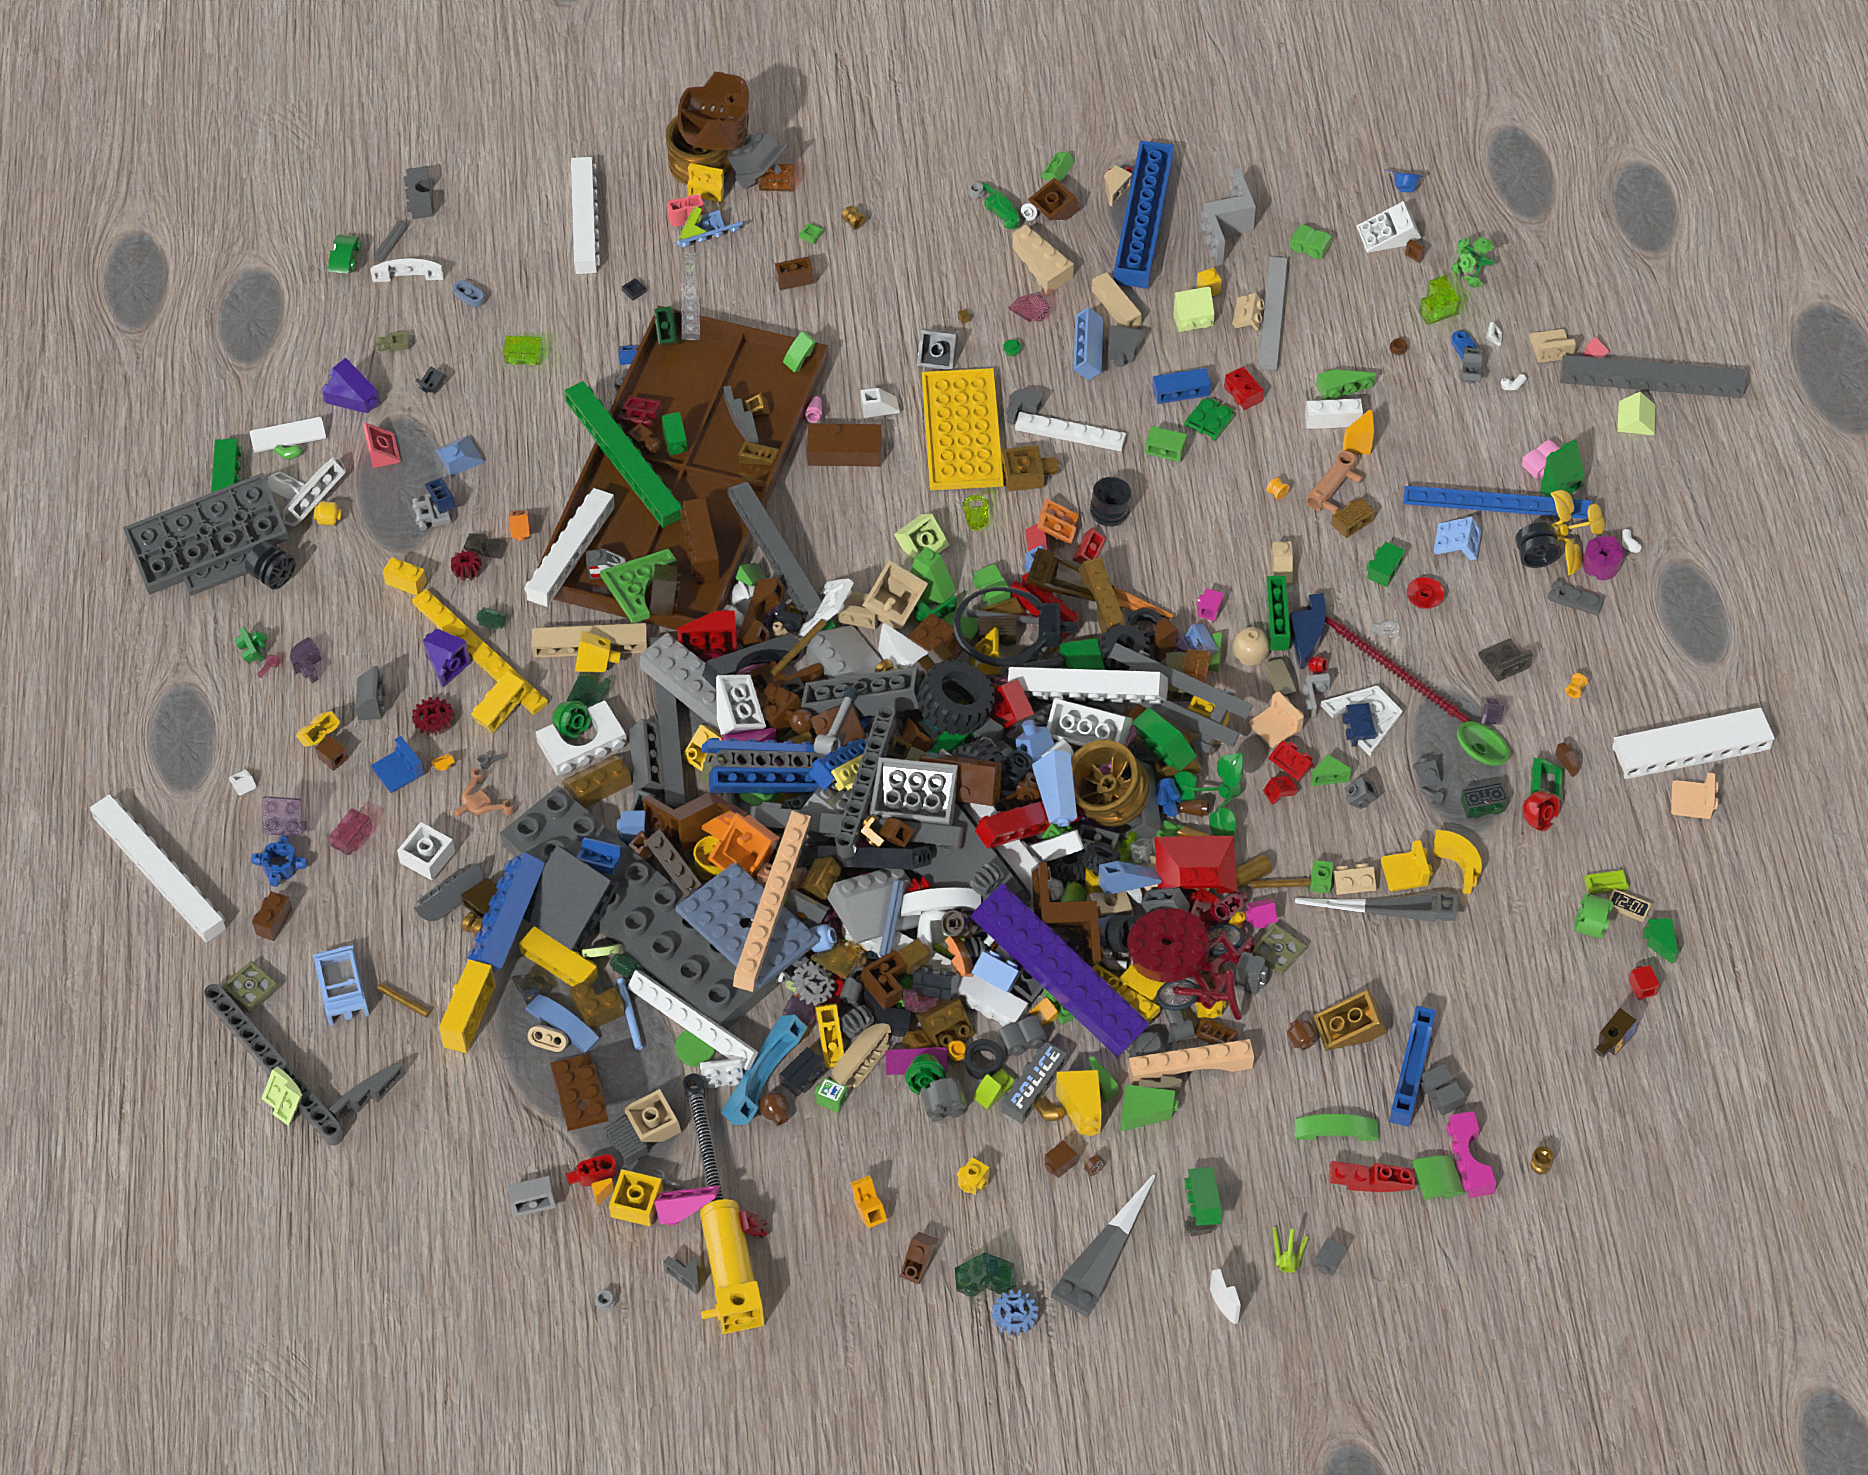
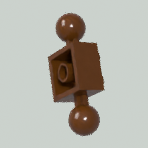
M772 683L760 694L759 689L753 685L766 725L764 729L775 728V735L781 737L790 726L795 732L800 734L807 733L813 728L810 719L813 715L810 711L802 709V703L798 695Z

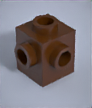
M1028 772L1024 781H1019L1016 789L1019 792L1017 800L1027 805L1029 803H1037L1038 800L1042 801L1035 775Z

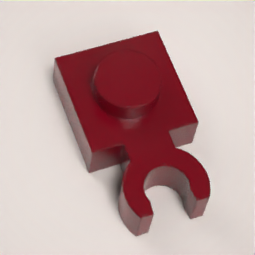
M747 1210L738 1213L742 1232L761 1238L770 1234L764 1228L768 1224L767 1221H760L757 1214Z

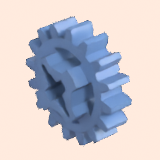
M1010 1290V1295L1003 1292L1002 1299L996 1298V1304L992 1305V1319L995 1320V1327L1001 1325L1000 1332L1003 1333L1005 1330H1008V1336H1011L1013 1332L1020 1336V1331L1022 1330L1027 1334L1028 1327L1034 1328V1321L1038 1320V1315L1036 1314L1038 1313V1307L1035 1306V1299L1029 1300L1028 1293L1022 1296L1021 1290L1017 1294ZM1026 1307L1029 1310V1315H1027V1312L1025 1311ZM1001 1310L1003 1311V1314L1005 1315V1318H1004V1319H1003L1002 1316H1001Z

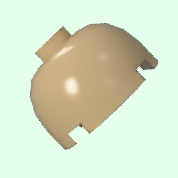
M1246 627L1235 635L1232 653L1234 657L1240 660V663L1250 666L1258 665L1262 660L1268 658L1270 642L1264 631L1256 627Z

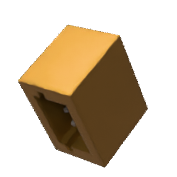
M966 309L958 311V318L962 324L970 321V315Z

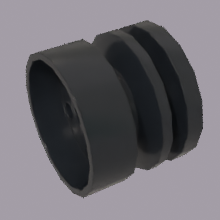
M1105 477L1097 481L1093 487L1090 504V515L1093 520L1098 524L1110 527L1122 524L1128 516L1131 501V488L1129 484L1117 477Z
M269 540L258 543L249 553L245 563L246 572L272 590L283 587L292 577L296 566L293 556L281 550V548Z

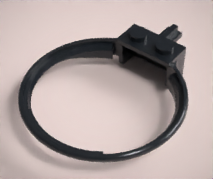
M990 587L976 591L962 601L954 615L953 629L959 645L972 658L988 665L1008 667L1029 661L1044 647L1058 648L1060 632L1078 633V622L1060 621V603L1043 604L1035 595L1020 589ZM994 591L1010 592L1027 599L1040 611L1038 615L1039 639L1023 653L1010 658H994L978 652L965 640L960 627L962 613L972 599L981 594Z

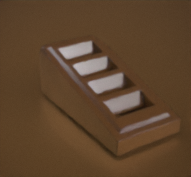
M1204 1017L1194 1029L1195 1036L1211 1045L1234 1042L1238 1039L1237 1031ZM1204 1025L1208 1026L1204 1032L1201 1031ZM1211 1029H1213L1214 1032L1211 1035H1209L1208 1033Z

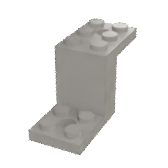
M1241 169L1234 170L1233 178H1231V198L1203 203V211L1200 212L1202 223L1199 225L1200 231L1205 235V244L1209 246L1210 257L1214 259L1216 265L1223 264L1224 236L1254 230L1256 206Z
M834 785L824 791L819 786L800 810L843 815L851 789L847 790L844 788L838 791ZM784 832L780 835L777 842L776 851H778ZM807 835L804 845L827 841L829 837ZM804 845L796 866L797 868L803 866L807 868L808 866L804 865Z

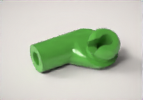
M277 445L274 452L287 460H291L301 455L303 450L299 445H293L288 448Z

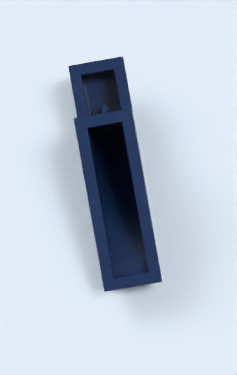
M1324 593L1309 595L1307 611L1290 613L1289 627L1300 670L1304 669L1308 665L1309 660L1314 657L1323 635L1325 622Z

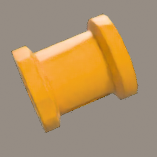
M1574 673L1571 683L1565 688V693L1577 699L1581 697V691L1587 685L1588 679L1580 673Z

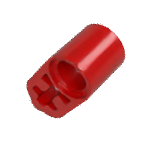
M604 1154L581 1161L577 1165L576 1170L567 1172L566 1176L569 1185L579 1182L581 1185L588 1187L592 1186L591 1184L609 1178L614 1179L617 1175V1168L614 1157ZM605 1166H611L609 1169H603Z

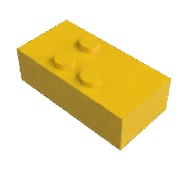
M468 960L459 982L454 985L453 996L439 1026L444 1048L467 1054L496 987L491 965Z

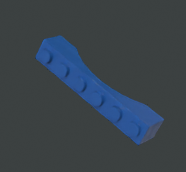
M1420 1006L1415 1008L1390 1114V1123L1410 1126L1436 1010Z

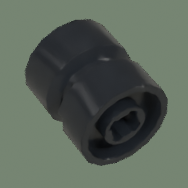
M1012 751L1003 763L1006 765V770L1002 772L1005 774L1004 780H1001V783L1010 788L1017 787L1019 781H1022L1032 767L1029 757L1020 751Z

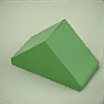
M1327 754L1312 771L1311 786L1350 782L1351 768Z

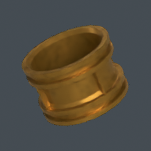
M678 115L671 120L666 129V144L669 170L672 176L680 183L687 185L689 181L688 167L692 163L722 169L725 180L733 170V166L727 158L731 154V150L712 151L690 145L679 131ZM684 148L688 150L689 153H685L681 151V149Z
M1097 740L1084 745L1072 756L1071 765L1075 803L1084 810L1085 815L1090 820L1102 826L1116 827L1131 822L1141 814L1149 801L1151 793L1150 779L1146 770L1127 747L1112 740ZM1111 762V774L1103 776L1098 768ZM1129 764L1131 766V779L1124 781L1121 775ZM1087 781L1098 784L1097 792L1085 795ZM1102 800L1110 801L1109 804L1099 805Z

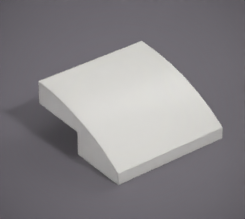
M1221 1269L1212 1270L1210 1291L1214 1301L1228 1320L1233 1324H1237L1241 1304L1235 1286L1226 1288Z

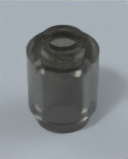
M1191 1215L1187 1216V1220L1184 1221L1186 1233H1190L1191 1237L1209 1234L1217 1229L1216 1224L1196 1226L1195 1217L1191 1218Z

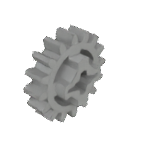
M812 961L807 964L803 963L794 971L795 975L791 979L795 982L791 986L797 989L794 992L795 995H801L800 1001L806 999L807 1005L813 1002V1005L816 1006L819 1003L823 1004L832 996L831 992L835 988L831 984L834 983V980L829 979L832 974L825 972V966L821 969L820 963L817 962L813 965Z

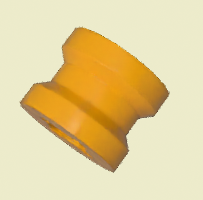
M1275 477L1267 485L1266 491L1269 494H1273L1275 499L1281 500L1286 496L1290 487L1288 484L1282 483L1279 477Z

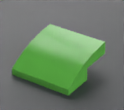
M1432 1156L1412 1160V1166L1415 1169V1175L1424 1200L1440 1196L1446 1199L1465 1193L1452 1156Z

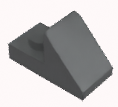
M668 1256L663 1261L664 1271L697 1295L699 1293L696 1256L686 1266L680 1260H674Z

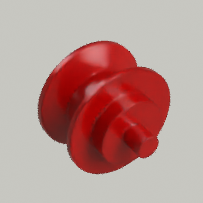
M924 876L921 877L919 882L914 878L909 892L927 890L933 885Z

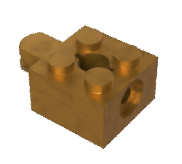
M1038 445L1002 449V467L1007 492L1044 488V476L1058 474L1059 460L1056 457L1041 458Z

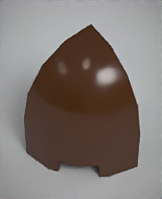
M1565 742L1558 744L1555 756L1572 777L1576 776L1581 769V758L1578 752L1570 743L1569 745Z
M640 831L628 846L650 864L654 853L645 843L649 837L643 831Z

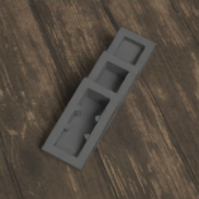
M731 386L723 387L724 399L736 428L747 442L758 444L752 411L744 412L741 398H733Z
M401 1062L396 1063L360 1082L329 1108L330 1113L339 1122L351 1109L358 1113L371 1099L378 1103L405 1075L403 1064Z

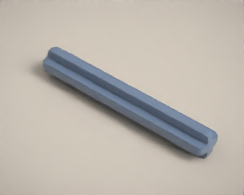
M900 880L893 881L879 952L881 957L890 953L893 948L905 883Z

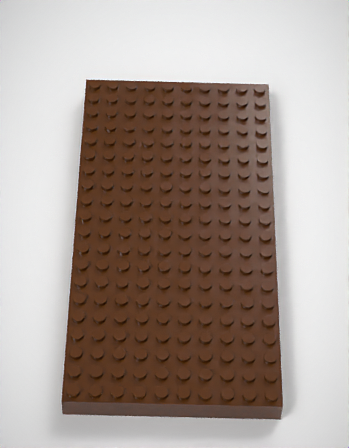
M674 309L680 344L661 347L658 342L656 317L653 315L609 412L612 414L616 424L621 425L623 433L627 436V432L637 425H624L617 421L618 415H625L621 408L629 396L662 402L663 407L656 419H648L653 421V426L646 427L653 433V439L657 438L661 442L660 450L655 454L649 455L645 452L644 445L641 447L635 443L633 445L641 451L645 461L651 464L655 474L662 478L663 484L666 488H670L676 501L679 500L682 506L683 501L700 498L706 499L719 558V580L697 583L696 577H692L691 561L688 560V547L685 546L684 530L682 531L680 520L662 528L595 441L538 568L541 566L544 557L550 553L552 545L558 541L561 532L567 528L569 520L573 519L576 515L578 507L584 503L586 495L590 494L593 488L613 494L614 509L553 600L628 618L603 579L590 580L586 563V551L606 549L625 557L627 562L669 549L677 560V573L681 574L677 610H673L672 616L650 614V618L641 622L677 630L678 627L714 611H722L735 583L739 567L743 564L753 540L751 532L729 498L728 488L748 482L764 509H766L804 419L805 410L815 393L828 362V345L816 342L811 355L805 357L800 371L794 373L783 363V360L795 341V337ZM731 386L733 398H741L744 412H748L746 400L760 393L767 399L770 413L753 416L758 436V444L779 449L773 465L743 464L739 462L738 454L746 440L736 428L729 414L724 399L723 387ZM680 412L686 436L687 452L669 455L664 440L662 416ZM653 581L648 586L644 598L649 612Z

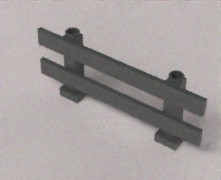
M1115 643L1109 657L1130 666L1128 671L1161 672L1168 678V684L1214 704L1215 707L1208 719L1168 700L1161 701V704H1150L1149 701L1142 700V703L1139 705L1146 708L1150 707L1156 713L1202 733L1199 740L1194 738L1192 746L1213 756L1215 748L1212 747L1214 740L1234 747L1240 733L1223 726L1224 719L1228 711L1247 719L1253 707L1252 704L1234 697L1235 693L1228 689H1224L1223 692L1150 659V654L1139 650L1137 653ZM1109 699L1107 704L1115 712L1126 717L1130 712V709L1127 708L1130 700H1123V703H1114Z

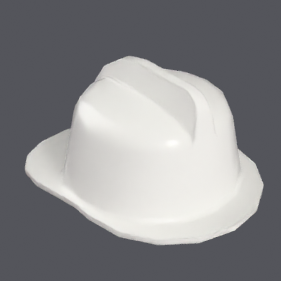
M738 580L729 597L732 605L745 616L756 586H749Z

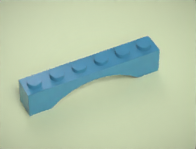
M795 1014L779 1017L759 1049L751 1069L745 1072L721 1111L733 1125L750 1123L759 1108L760 1094L769 1075L780 1060L798 1044L808 1028Z

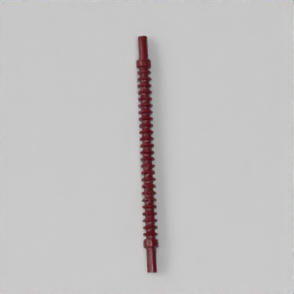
M1325 614V623L1335 629V633L1342 635V638H1346V641H1350L1351 644H1355V647H1359V650H1363V653H1367V656H1371V659H1376V662H1380L1381 666L1384 665L1385 669L1388 668L1389 672L1393 671L1392 674H1397V678L1401 677V681L1405 680V683H1409L1410 687L1414 686V690L1418 689V693L1422 692V696H1426V699H1431V702H1435L1436 706L1439 705L1440 709L1444 708L1443 711H1448L1447 714L1451 717L1455 716L1463 723L1474 722L1459 711V707L1452 705V702H1447L1448 700L1443 699L1442 695L1439 696L1438 692L1435 693L1434 689L1430 690L1431 687H1426V683L1422 684V681H1418L1417 677L1413 678V674L1409 675V671L1405 672V668H1401V665H1396L1397 663L1392 662L1391 658L1388 659L1387 655L1384 656L1383 652L1380 653L1379 649L1375 650V646L1371 647V644H1367L1366 640L1363 641L1362 637L1359 638L1358 634L1354 635V631L1350 632V628H1347L1346 625L1343 623L1339 624Z

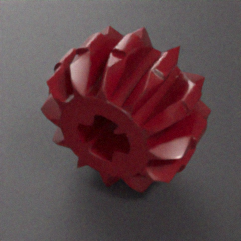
M463 549L461 553L455 552V557H451L450 567L456 578L461 577L462 580L469 578L471 580L472 576L478 577V572L482 570V559L478 556V553L476 551L472 552L471 549L467 552Z

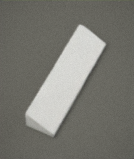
M322 417L250 431L254 453L275 449L277 445L287 447L326 439Z

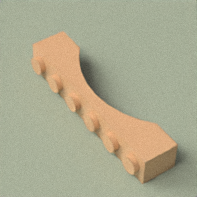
M1250 1039L1132 1057L1129 1058L1128 1071L1131 1085L1138 1086L1140 1079H1152L1158 1082L1161 1080V1076H1172L1192 1070L1220 1069L1235 1072L1253 1069L1254 1054Z

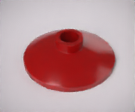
M1420 577L1409 583L1406 595L1414 606L1422 609H1431L1443 601L1444 589L1438 581L1428 577Z

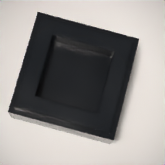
M636 278L621 287L622 291L632 301L646 293V288Z

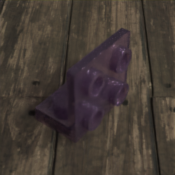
M263 796L262 834L301 837L307 829V821H302V800L298 798Z

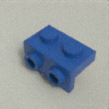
M584 837L582 848L576 857L597 871L612 875L620 863L621 846Z

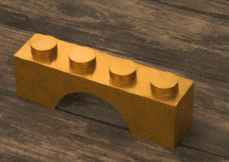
M1102 558L1084 561L1079 567V572L1084 586L1091 590L1095 598L1098 610L1097 622L1103 635V633H1107V628L1110 626L1115 628L1116 623L1125 625V621Z

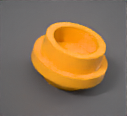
M952 1041L947 1046V1055L954 1061H960L964 1058L967 1047L962 1041Z

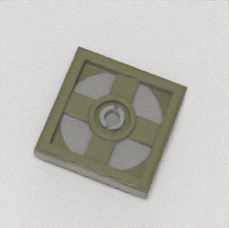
M1274 923L1255 944V950L1252 954L1253 956L1257 955L1265 958V964L1282 976L1306 950L1307 945Z
M251 960L221 987L233 1000L250 1013L279 988V984Z

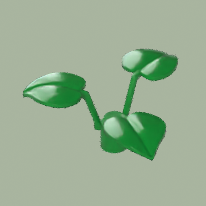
M1243 753L1226 754L1219 758L1217 773L1223 779V784L1220 787H1195L1197 779L1194 774L1188 771L1179 772L1172 778L1181 795V802L1194 800L1195 791H1218L1221 797L1227 799L1218 806V812H1212L1210 815V828L1216 836L1235 835L1236 816L1231 809L1223 807L1232 802L1233 797H1238L1241 794L1239 783L1244 766Z

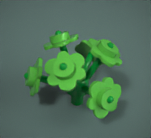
M1468 236L1458 241L1456 253L1460 252L1459 259L1461 261L1458 266L1455 258V263L1452 264L1451 270L1454 274L1457 273L1458 278H1460L1459 269H1462L1464 273H1468L1469 271H1474V266H1476L1477 269L1474 277L1467 276L1463 279L1470 287L1477 288L1483 286V282L1477 278L1481 267L1486 265L1493 266L1494 259L1487 258L1484 255L1488 251H1492L1494 246L1490 239L1484 237L1478 238V241H1474V246L1469 243L1471 237Z

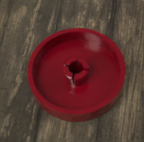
M1165 908L1152 911L1137 920L1128 935L1127 944L1130 961L1137 972L1150 980L1177 982L1187 979L1204 966L1209 956V939L1205 925L1198 917L1182 909Z

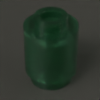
M483 607L482 610L478 611L476 620L479 621L480 626L497 630L504 627L506 615L502 614L501 611Z
M617 953L611 959L610 966L613 968V971L628 980L632 979L635 970L641 971L640 963L624 953Z

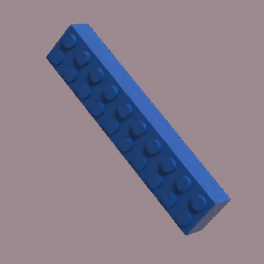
M1140 141L1114 267L1113 280L1117 285L1149 288L1173 164L1174 145Z

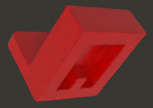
M1290 776L1271 777L1263 792L1271 804H1276L1280 797L1295 796L1298 789Z

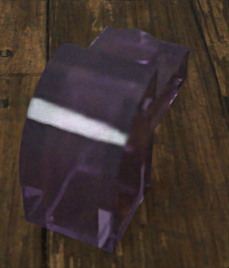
M307 637L292 648L290 660L295 675L301 673L305 679L308 678L311 683H314L318 680V676L313 665L322 659L318 647L310 637Z

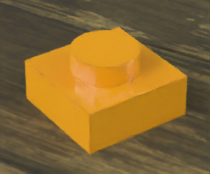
M447 753L431 760V763L436 770L444 771L451 767L450 764L455 763L453 756Z

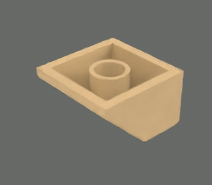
M660 1089L623 1108L641 1142H663L681 1133L678 1120Z

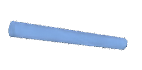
M619 978L617 983L635 1050H641L643 1045L624 978Z

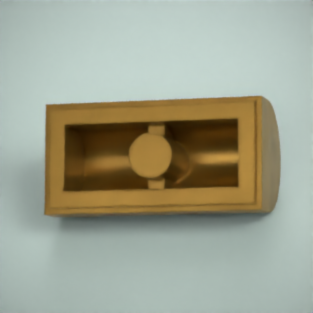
M1264 854L1236 867L1237 889L1250 884V881H1256L1272 873L1270 861Z

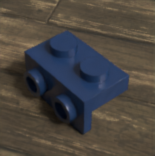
M1369 703L1346 705L1345 713H1342V721L1347 726L1346 739L1350 740L1351 747L1356 746V741L1375 739L1376 732Z

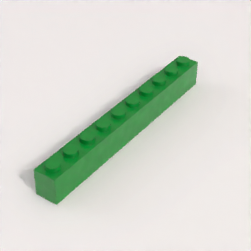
M582 381L565 389L564 401L662 528L680 520V509H683L679 500L676 501L670 488H666L662 478L655 474L651 464L643 458L641 451L634 447L631 438L623 433L621 425L616 424L612 414L604 408L602 401L595 397L592 388Z

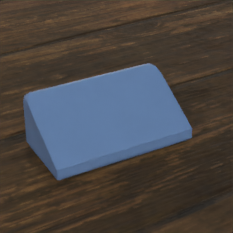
M1193 623L1184 636L1199 663H1203L1219 650L1206 627L1202 624Z

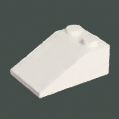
M886 623L882 625L878 651L883 659H889L893 663V667L898 669L911 668L916 661L929 653Z
M718 675L716 677L717 722L721 736L723 734L764 729L766 725L751 676Z

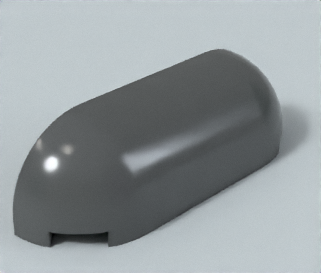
M473 863L465 871L463 868H460L423 895L417 901L419 905L414 907L416 913L427 921H436L463 903L461 895L482 881V871L478 863Z

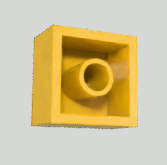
M622 1169L609 1203L610 1216L651 1227L656 1213L654 1201L659 1193L663 1192L662 1179Z

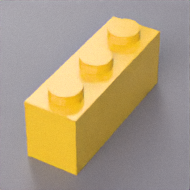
M506 671L504 675L499 677L496 685L486 693L481 703L475 706L471 715L476 723L494 733L527 694L529 689L524 681Z

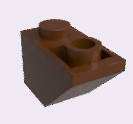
M918 1232L911 1238L900 1277L920 1284L933 1258L938 1239Z

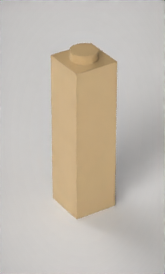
M1107 272L1092 279V292L1121 327L1135 329L1141 326L1142 314Z

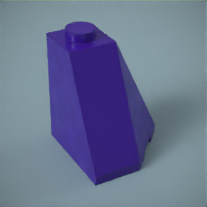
M344 358L331 369L329 374L331 379L328 385L324 384L322 388L324 402L330 405L368 413L380 403L378 391L347 358Z
M435 629L424 638L425 652L442 687H445L471 664L465 640L439 629Z

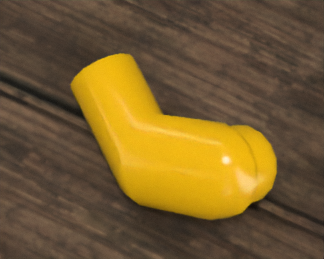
M1238 911L1231 917L1228 924L1241 928L1246 919L1245 914ZM1230 930L1234 940L1239 941L1240 935L1236 931Z

